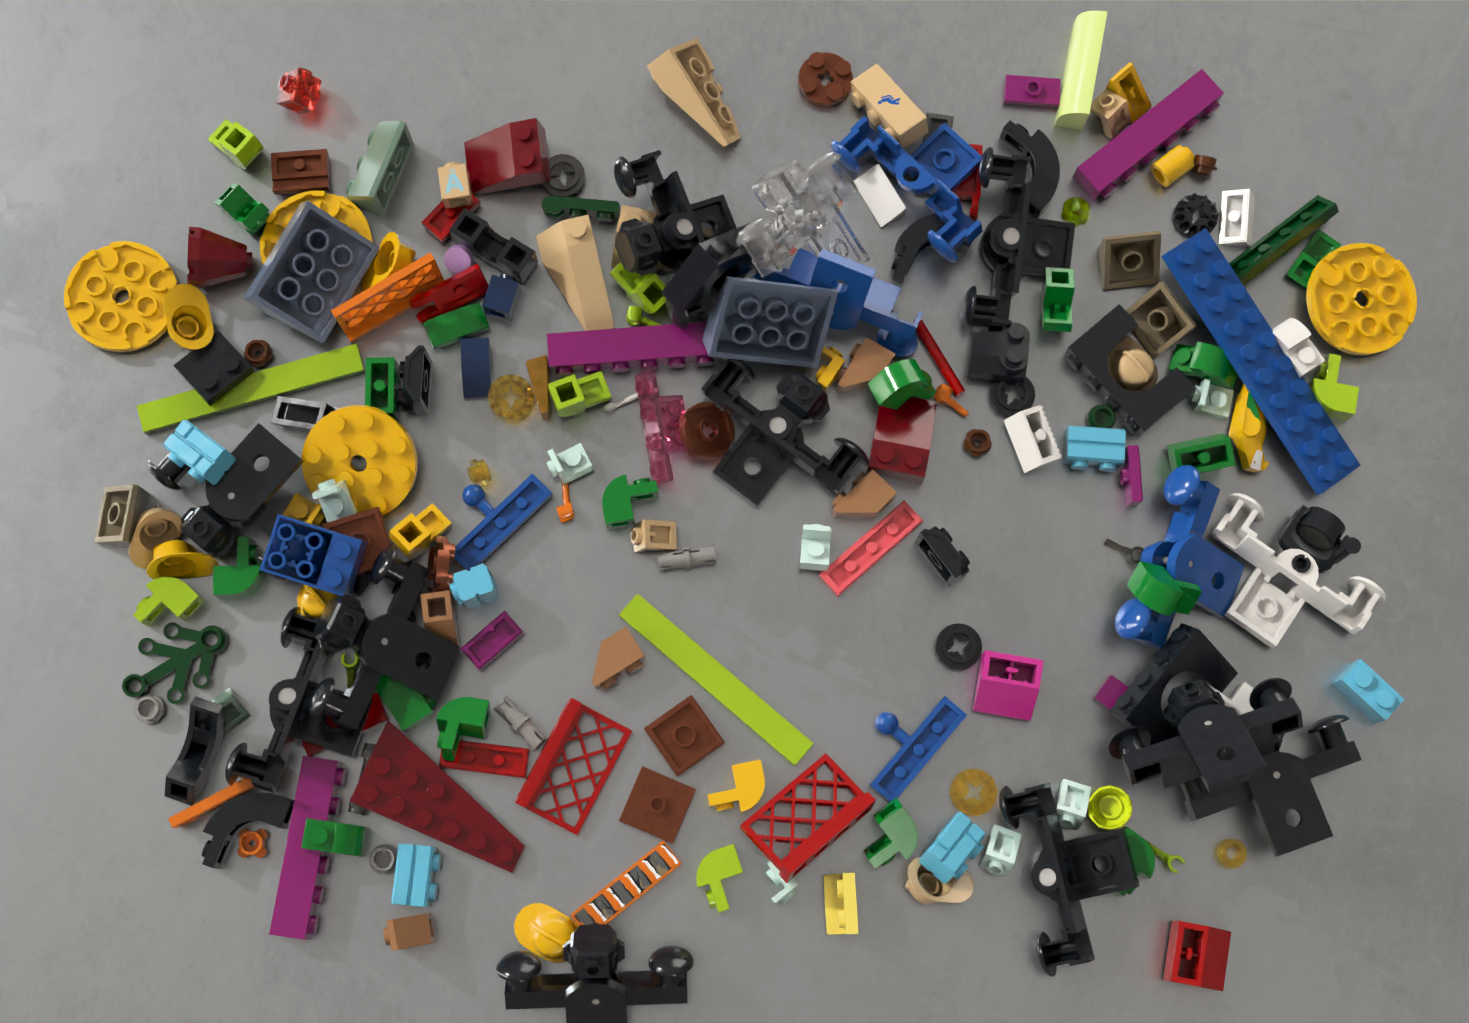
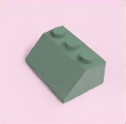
M379 122L376 130L370 132L367 140V151L365 155L362 154L359 157L357 174L354 179L349 181L346 188L347 198L358 208L383 217L414 144L405 122Z

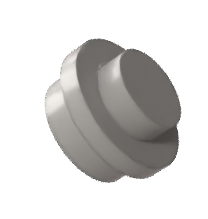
M152 694L143 695L135 703V716L143 723H155L164 714V703L158 696Z
M387 844L375 847L369 856L371 868L379 874L393 872L396 867L397 850Z

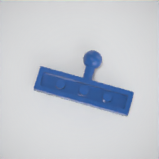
M532 473L494 509L485 499V492L481 486L476 484L468 485L462 493L463 501L470 507H477L486 518L455 546V559L468 572L471 567L480 565L553 496L552 492Z
M944 696L911 736L898 726L899 722L895 714L891 712L879 714L875 721L877 730L883 735H892L903 746L869 786L889 803L896 797L898 798L967 714Z

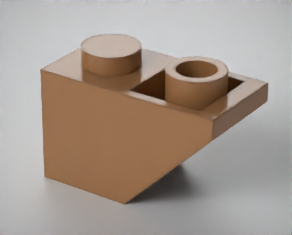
M867 337L862 344L856 343L849 355V358L853 360L848 368L844 366L841 368L835 379L838 382L836 392L844 394L869 387L867 383L880 371L892 364L895 353Z
M873 469L868 474L862 472L852 482L854 488L848 494L843 491L832 502L835 507L832 509L831 515L834 518H876L895 499L897 492Z
M448 590L421 594L425 629L460 646L455 599L452 592Z
M627 627L601 642L592 679L596 690L600 687L603 690L612 687L618 682L617 677L626 671L630 675L643 666L642 661L645 660V655Z
M431 913L387 920L388 927L383 929L386 946L391 945V951L436 943Z

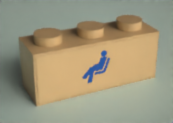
M875 64L850 81L852 88L850 96L853 103L858 108L862 107L867 112L870 122L874 126L879 125L900 143L903 149L928 133V123L925 114L878 64Z

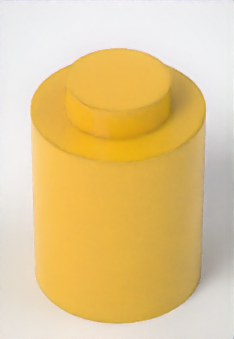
M1176 145L1152 163L1150 170L1159 184L1168 187L1194 167L1193 160L1195 157L1188 147Z

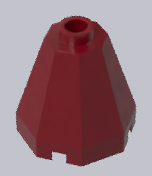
M189 227L187 257L189 274H187V283L200 289L246 276V269H252V252H247V245L201 227Z

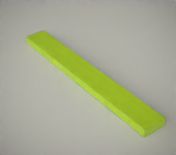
M356 343L254 372L212 406H209L193 389L137 405V410L143 432L149 434L177 426L183 420L195 421L365 372L359 347Z
M638 593L619 614L620 618L792 765L795 766L814 744Z

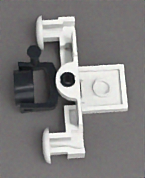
M1233 493L1227 497L1226 501L1231 510L1219 519L1209 535L1256 568L1225 613V616L1272 649L1276 647L1305 601L1353 635L1364 628L1373 614L1370 611L1374 605L1381 606L1386 603L1387 598L1383 589L1375 582L1364 577L1355 576L1347 580V588L1351 591L1349 597L1342 592L1336 594L1325 585L1321 586L1317 583L1319 573L1327 572L1332 568L1333 564H1338L1350 554H1356L1361 549L1360 541L1354 537L1346 535L1340 539L1346 528L1341 519L1335 514L1320 507L1312 506L1307 508L1302 505L1294 512L1278 538L1279 546L1283 549V552L1275 557V551L1256 538L1258 534L1249 528L1252 522L1260 523L1264 521L1266 515L1262 506L1245 494ZM1296 526L1297 535L1308 545L1321 551H1332L1327 560L1317 558L1301 548L1291 535L1294 527ZM1278 572H1281L1287 580L1297 583L1287 594L1269 582Z

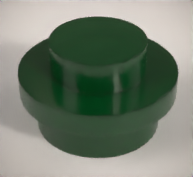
M1096 405L1089 411L1087 422L1089 427L1112 429L1116 422V415L1107 405Z

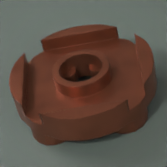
M812 53L802 64L798 75V86L806 101L816 107L829 108L840 101L842 103L846 100L852 89L850 82L853 80L851 65L848 61L834 53ZM829 75L833 82H828L824 86L821 84V79L818 78Z
M713 402L698 403L688 408L679 418L680 438L687 453L693 458L698 457L710 460L722 456L729 450L730 442L734 440L735 427L731 416L726 410L722 411L719 407H716L715 405L717 404ZM703 424H705L706 428H711L712 430L708 437L703 433Z
M434 536L432 541L437 542L436 548L430 547L427 568L430 569L427 580H433V587H428L429 593L451 590L450 584L453 583V574L449 573V562L454 561L455 544L449 543L447 537Z

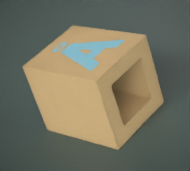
M450 162L445 164L444 167H437L441 198L445 209L473 205L469 172L466 164Z

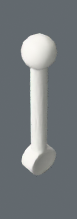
M652 383L649 385V388L605 405L604 409L606 412H611L617 407L647 394H657L660 388L657 384Z

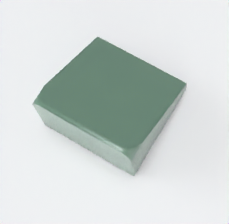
M231 688L226 689L212 700V702L223 706L222 717L226 718L225 732H228L250 715Z

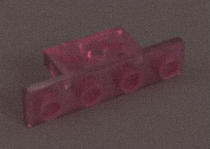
M648 369L635 375V389L639 398L640 417L643 421L645 446L648 450L650 474L653 481L656 480L657 485H661L674 479L670 454L687 452L679 432V418L686 411L683 395L659 396L655 370Z

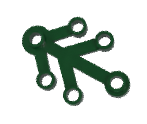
M174 622L168 623L163 630L166 638L172 641L182 638L196 642L187 649L160 644L151 638L142 639L138 644L140 653L146 656L156 654L169 657L170 659L142 676L138 674L128 675L122 683L123 692L129 697L140 698L147 693L148 686L176 670L172 688L167 692V699L175 705L183 704L187 698V693L184 689L192 659L202 654L199 670L193 675L192 683L199 689L209 688L212 684L210 670L214 656L223 651L227 644V635L222 628L211 625L201 631L183 628ZM172 627H177L178 633L171 637L169 630ZM216 635L217 643L212 646L209 645V638ZM147 642H151L153 645L152 650L149 652L144 651V645ZM201 675H205L207 678L204 685L198 684V678ZM136 682L141 683V689L138 692L133 691V685ZM179 690L181 698L174 701L172 695L175 691Z

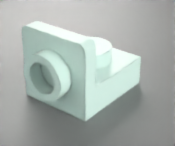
M1205 378L1199 385L1194 386L1195 389L1191 395V402H1195L1193 411L1226 420L1229 416L1234 390L1211 385L1210 380Z
M581 443L556 455L553 449L547 451L551 459L546 462L553 478L560 477L563 485L594 471Z
M334 479L324 481L318 484L319 489L312 493L313 499L318 498L327 523L357 513L345 480L337 483Z
M821 524L803 525L800 569L828 571L832 527Z
M1063 778L1056 802V809L1062 828L1074 830L1080 828L1086 817L1092 787Z
M994 824L990 832L985 854L980 862V867L993 875L1008 876L1015 863L1022 834Z
M769 861L767 866L770 869L766 874L776 886L780 883L784 886L771 900L774 903L780 900L784 904L797 894L794 888L798 883L794 878L786 883L779 876L780 871Z

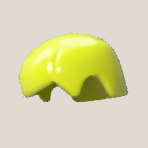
M1108 785L1098 788L1090 796L1088 815L1098 828L1110 831L1122 828L1129 822L1133 812L1132 801L1123 789Z

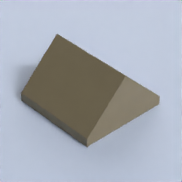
M1160 231L1103 238L1097 249L1104 290L1159 283Z
M1164 281L1159 282L1126 310L1138 324L1134 333L1154 359L1188 337L1197 326Z
M135 484L105 487L94 543L129 548L135 532L136 520L143 511L147 510L150 493Z

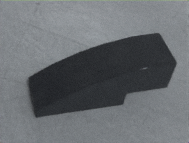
M278 396L270 423L309 434L313 426L320 419L339 408L332 407L327 403Z

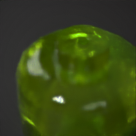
M1080 197L1068 198L1063 204L1061 217L1065 221L1075 223V227L1079 224L1083 225L1088 221L1090 205Z

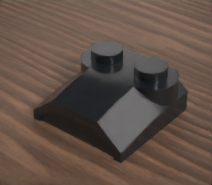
M1012 323L1004 328L972 326L971 353L967 376L1023 384L1029 354L1030 333L1028 329L1020 323Z
M418 345L409 356H406L405 361H400L399 375L400 378H403L402 389H398L397 403L402 406L403 411L415 412L416 415H428L432 360L425 347Z
M934 526L930 530L923 529L915 543L948 587H951L969 572L968 565L970 561L961 550H956L951 543L953 539L945 528L939 529Z

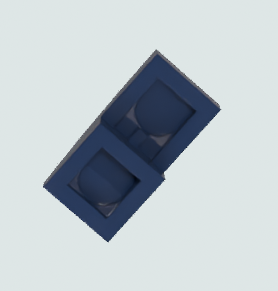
M489 338L460 339L464 399L493 398Z

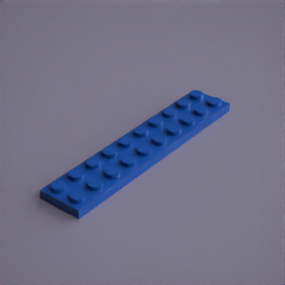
M1203 229L1162 255V259L1220 348L1223 349L1231 365L1316 495L1324 493L1361 466L1322 405L1316 399L1315 394L1303 376L1299 377L1292 366L1291 359L1280 348L1270 325L1207 229Z

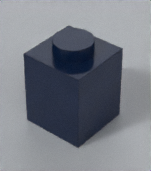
M501 274L500 277L491 276L482 304L485 314L512 321L522 291L519 282H516L514 277L506 274Z

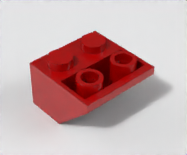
M1171 921L1163 980L1223 991L1231 931L1189 922Z

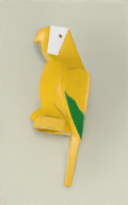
M1243 383L1240 394L1237 395L1229 436L1236 445L1243 470L1255 473L1265 470L1269 465V462H1265L1262 450L1266 436V417Z

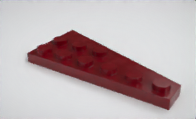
M387 720L350 802L513 873L524 845Z

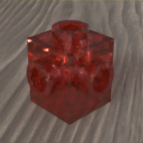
M296 68V70L285 72L279 81L280 89L276 104L297 114L314 111L315 105L320 98L319 89L322 80L313 76L312 72L305 68Z

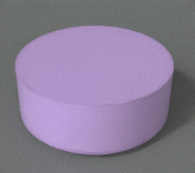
M453 245L444 255L445 266L452 273L458 274L473 265V254L464 245Z

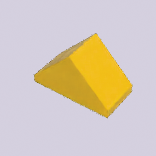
M1129 62L1109 80L1106 89L1127 100L1131 117L1130 123H1134L1152 107L1133 63Z

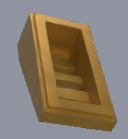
M544 355L527 360L526 367L542 419L547 420L550 419L551 414L550 392L548 390L550 369L548 357Z

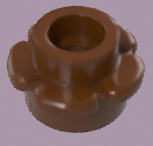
M1195 155L1194 173L1210 176L1211 171H1217L1218 169L1215 167L1217 159L1205 155Z
M252 340L245 347L244 358L248 363H252L253 366L261 367L272 358V351L269 349L270 345L264 340ZM257 351L261 352L259 356L256 355Z
M973 429L966 434L967 438L964 440V447L973 456H982L984 452L987 453L991 449L990 435L985 430ZM979 440L980 445H976L975 441Z

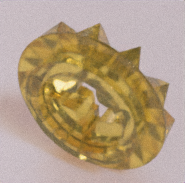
M508 374L497 378L492 383L488 393V400L491 409L499 417L512 420L523 417L531 409L534 394L530 384L524 378ZM510 386H512L513 395L523 397L519 398V400H514L512 408H510L508 400L499 398L507 395Z
M971 768L960 772L954 778L950 788V795L953 804L959 811L966 815L977 816L988 812L996 802L998 789L994 779L984 770ZM966 781L972 784L973 787L984 785L979 792L982 803L975 797L964 800V797L970 791Z

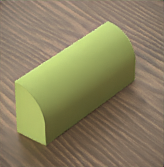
M1106 11L1083 12L1074 21L1055 126L1082 131L1091 109L1108 13Z

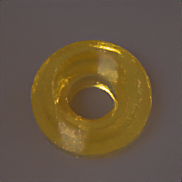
M476 459L471 460V467L467 468L469 478L473 484L477 483L483 487L486 485V482L491 481L488 466L483 459L479 461Z
M1226 839L1217 848V858L1227 868H1238L1246 861L1247 850L1241 841ZM1229 848H1233L1236 852L1233 859L1227 856Z

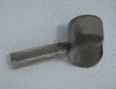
M1108 538L1104 545L1125 555V560L1129 564L1134 565L1140 562L1134 559L1133 552L1136 551L1138 554H1142L1144 550L1142 547L1128 548Z

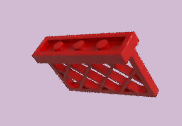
M569 698L514 802L578 835L632 730L583 705L581 702ZM585 712L594 717L597 729L581 734L578 721L582 713ZM599 720L604 722L608 726L601 728ZM575 728L577 735L570 737ZM615 728L623 733L617 745L606 747L602 731ZM598 732L603 749L587 754L582 737ZM579 739L583 755L567 760L564 751L566 743ZM615 749L610 758L608 751ZM604 752L607 760L605 769L593 773L588 757ZM560 754H562L563 761L556 763ZM585 759L589 775L573 780L568 763ZM565 764L569 781L553 786L550 777L552 769ZM601 775L598 783L596 784L594 777ZM590 778L594 790L591 796L579 800L574 783ZM548 780L549 788L542 790L544 784ZM571 784L575 801L559 806L555 789ZM551 791L555 808L543 811L533 806L539 794ZM588 801L582 811L580 803ZM577 804L580 817L573 827L564 822L561 809ZM557 811L559 819L548 813Z
M825 753L740 825V829L780 871L779 876L788 883L869 813L876 799L869 792L864 793ZM825 764L833 772V781L817 780V770ZM799 785L812 786V799L795 798L796 788ZM816 786L833 787L832 801L816 799ZM837 788H848L856 797L850 802L837 801ZM778 803L791 804V817L774 816V806ZM795 804L812 805L811 819L795 818ZM816 806L832 807V817L829 820L816 819ZM756 821L770 822L769 836L757 835L750 826ZM774 822L790 823V837L773 836ZM795 824L811 825V835L808 838H794ZM815 825L821 826L815 831ZM773 842L790 843V852L782 860L773 852ZM794 844H800L794 849Z

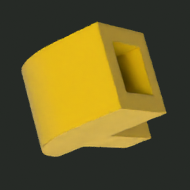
M432 503L416 517L413 513H410L390 530L389 538L409 559H414L426 552L430 544L434 542L432 541L433 537L441 536L451 528L452 523Z
M761 759L732 765L736 789L707 794L709 806H716L717 811L734 808L733 803L739 802L741 813L752 809L762 797L765 787Z

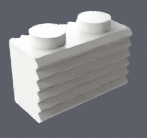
M1040 405L1020 411L1004 420L1024 473L1044 467L1060 459L1062 456L1059 453L1060 449L1057 448L1058 444L1055 443V438L1052 437L1053 433L1050 432L1051 428L1048 427L1049 422L1046 421L1047 417L1044 416L1043 407Z

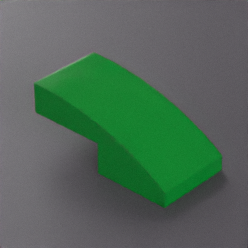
M1318 229L1285 275L1307 289L1311 273L1318 262L1330 252L1340 248L1342 244Z
M480 302L447 312L423 324L433 349L459 343L461 338L487 332L490 328Z

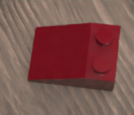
M537 118L511 122L464 142L466 166L469 172L471 193L474 196L551 182L546 133Z
M910 397L897 410L879 406L869 454V465L866 470L867 474L873 469L883 477L922 484L928 464L937 402Z

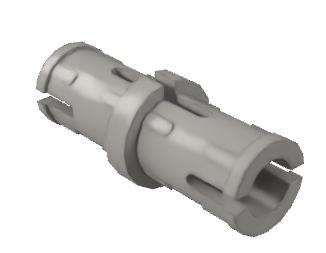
M714 545L688 549L687 546L682 547L683 550L657 553L659 571L684 567L685 570L691 569V566L716 564Z
M507 696L494 707V711L510 725V730L522 737L533 751L546 741L547 737L534 726L528 714H523Z

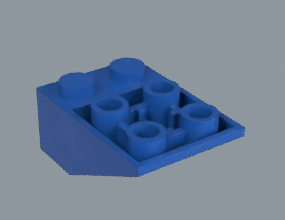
M278 514L260 570L339 596L345 594L351 596L368 541Z

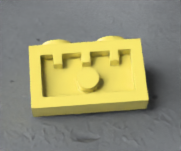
M855 873L824 875L827 934H859Z

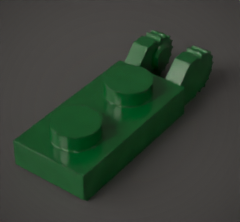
M549 196L544 198L541 203L545 215L553 216L554 218H560L564 214H569L570 218L589 215L597 217L599 221L612 222L613 218L619 219L621 212L618 201Z

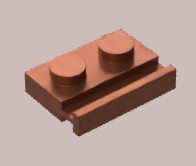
M327 149L271 153L272 191L274 195L308 191H330L329 155Z

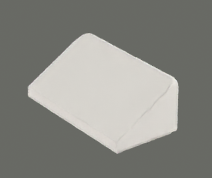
M879 164L874 165L853 181V184L881 228L905 215L906 207Z
M1250 189L1222 192L1220 245L1243 248L1252 246L1255 195Z

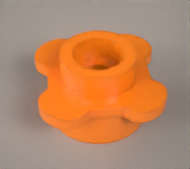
M247 828L240 830L238 834L240 838L237 850L238 855L242 858H246L249 855L263 858L267 854V849L265 848V839L268 837L267 831L265 829L250 831ZM252 840L255 841V845H254V846H251V845H250V842H251Z

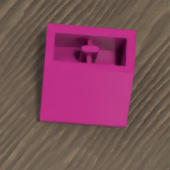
M985 650L981 654L973 711L1031 721L1040 689L1044 660Z

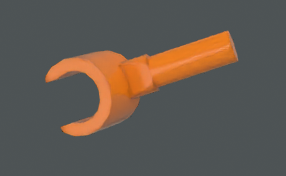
M940 384L936 389L937 393L934 395L935 401L951 406L965 418L969 412L954 399L950 398L953 389L948 385Z
M562 483L564 505L556 507L561 523L569 521L575 516L569 496V483L564 485Z

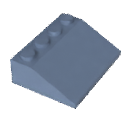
M309 201L300 203L243 299L266 314L324 343L337 321L331 310L351 298L380 247Z
M727 276L708 315L702 340L709 357L818 368L838 290Z

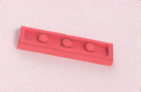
M905 500L902 501L831 563L828 571H822L819 577L837 597L840 596L921 525L923 520Z

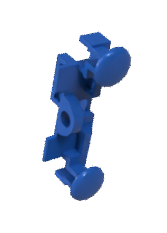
M865 116L850 129L851 132L841 142L832 140L831 149L834 155L850 171L855 173L861 171L857 161L868 152L894 177L896 176L897 182L904 190L916 194L928 191L931 197L925 201V205L945 225L937 233L929 230L927 238L934 250L945 260L951 263L957 262L959 259L954 251L964 241L969 245L983 232L982 223L978 220L976 222L972 221L962 211L960 199L953 193L979 167L982 156L945 122L910 155L881 126L877 128L878 133L869 126L868 119ZM906 173L912 178L919 174L918 179L913 182H908L904 179Z

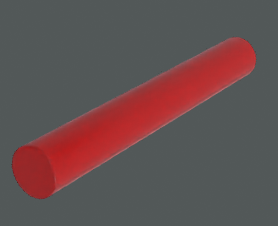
M920 320L916 330L917 334L945 380L953 389L955 396L961 395L965 392L964 387L923 320Z

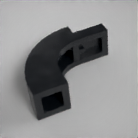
M1009 120L1003 127L1000 139L1020 155L1032 157L1028 163L1031 169L1030 182L1032 183L1028 214L1033 218H1039L1047 209L1057 189L1060 177L1059 159L1053 144L1040 129L1033 136H1030L1024 126Z
M935 214L915 221L899 237L894 250L899 254H897L891 267L892 270H895L892 280L903 284L917 255L926 248L932 247L927 238L928 231L933 230L937 233L945 225ZM964 241L955 251L966 255L972 242L968 245Z
M196 696L191 702L187 736L176 762L166 775L165 797L192 806L199 796L211 773L222 743L226 725V718L222 717V705Z
M256 792L241 795L222 805L211 816L203 832L213 835L212 841L208 840L203 848L202 857H204L202 864L220 869L234 835L239 829L249 823L262 821L278 828L287 829L292 816L294 800L276 794Z

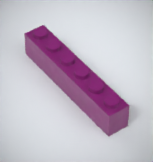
M1201 69L1079 165L1073 178L1093 201L1097 200L1100 196L1108 197L1117 188L1115 184L1120 180L1128 181L1137 173L1138 170L1136 168L1142 163L1145 165L1151 163L1159 155L1157 151L1163 146L1166 149L1171 147L1179 139L1178 134L1183 130L1188 133L1200 122L1199 118L1202 115L1210 116L1220 107L1218 102L1224 92Z
M707 322L689 323L688 328L684 330L679 329L674 324L547 334L549 369L551 374L556 373V376L559 377L571 376L573 372L581 371L591 375L608 369L621 373L627 372L629 368L641 367V370H654L660 365H669L670 368H682L687 363L709 366L713 365L714 361H719V358L709 357L702 341Z
M303 756L269 935L309 940L311 939V934L315 935L319 918L315 916L316 906L321 904L323 899L324 887L320 885L322 874H327L330 858L326 856L327 852L303 849L301 847L306 818L332 822L333 815H337L339 812L340 798L337 797L339 786H343L346 776V769L342 768L343 763L340 761Z

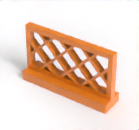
M430 252L332 309L331 312L351 344H354L412 310L413 308L409 304L410 299L443 282L444 278Z

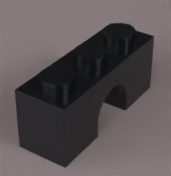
M465 208L449 229L453 242L466 246L474 255L507 275L514 277L522 284L538 262L535 250L513 237L510 240L505 239L497 234L487 221Z

